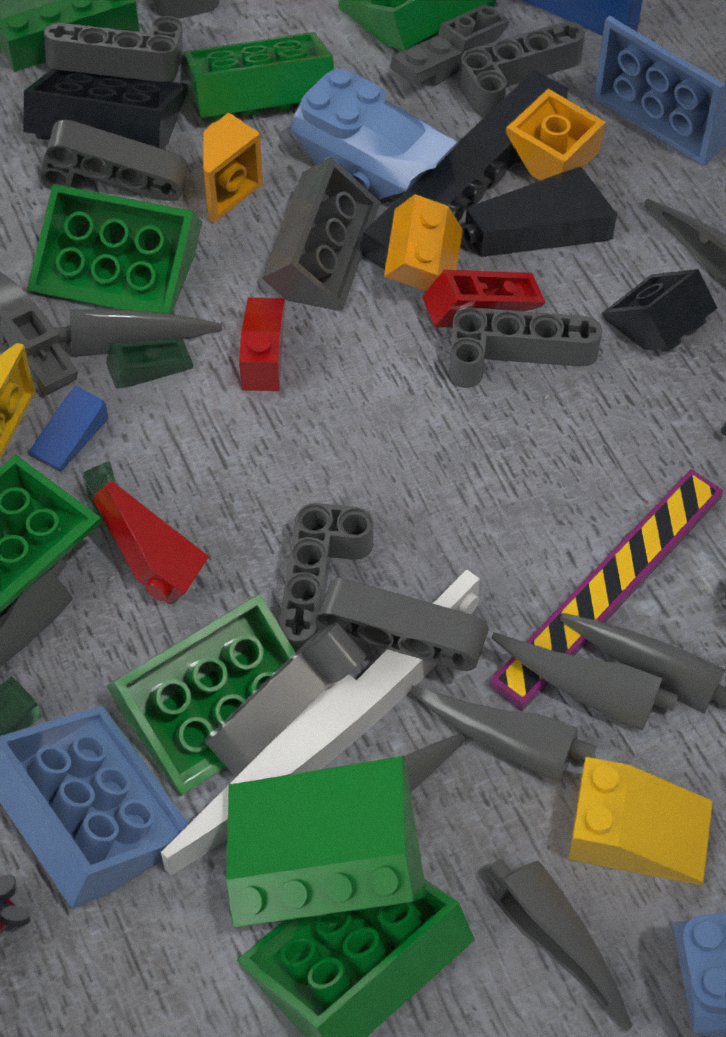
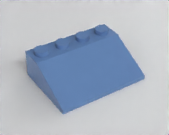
M607 17L604 25L594 99L704 166L726 146L725 84L613 17Z
M103 705L0 736V803L71 908L110 894L162 860L161 852L189 825Z

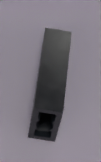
M579 166L467 207L465 224L462 226L466 242L469 245H473L481 257L609 241L614 236L617 213L584 169Z

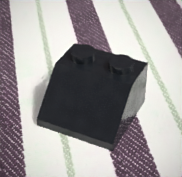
M699 269L651 274L603 311L602 315L607 322L643 350L661 349V351H668L678 346L682 342L681 337L688 331H693L703 326L707 322L706 317L718 307Z

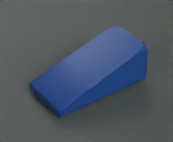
M75 386L65 397L29 450L30 455L61 472L109 419L106 403L93 394Z

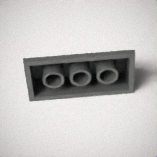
M332 157L304 171L300 177L262 279L288 301L335 311L342 310L363 254V231L374 222L380 201Z

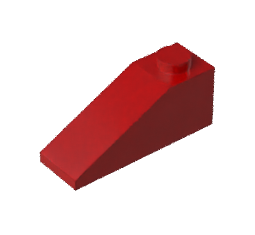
M444 269L422 296L434 327L452 328L455 314L459 310L466 308L525 312L540 308L546 303L533 273Z
M247 298L239 355L241 390L280 391L285 298Z
M110 480L95 493L92 499L136 580L145 586V590L150 596L170 604L186 593L209 556Z

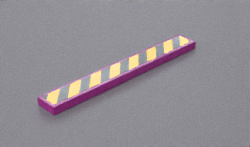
M690 469L526 642L555 652L575 656L588 640L560 621L562 613L606 623L722 498L724 490ZM513 656L490 679V687L521 711H524L549 684V682L520 663Z

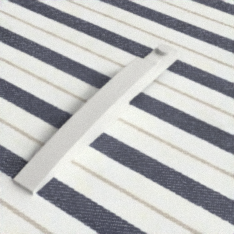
M466 569L433 604L472 614L480 601L478 597L480 578ZM387 649L357 680L348 674L342 680L332 683L230 784L323 769L388 713L411 691L412 686H416L437 664ZM228 786L161 852L164 869L169 875L176 874L227 840Z

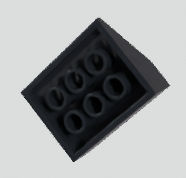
M52 68L24 90L23 132L33 133L38 139L49 140L52 128L59 120H71L163 149L168 144L188 92V84L171 81H149Z

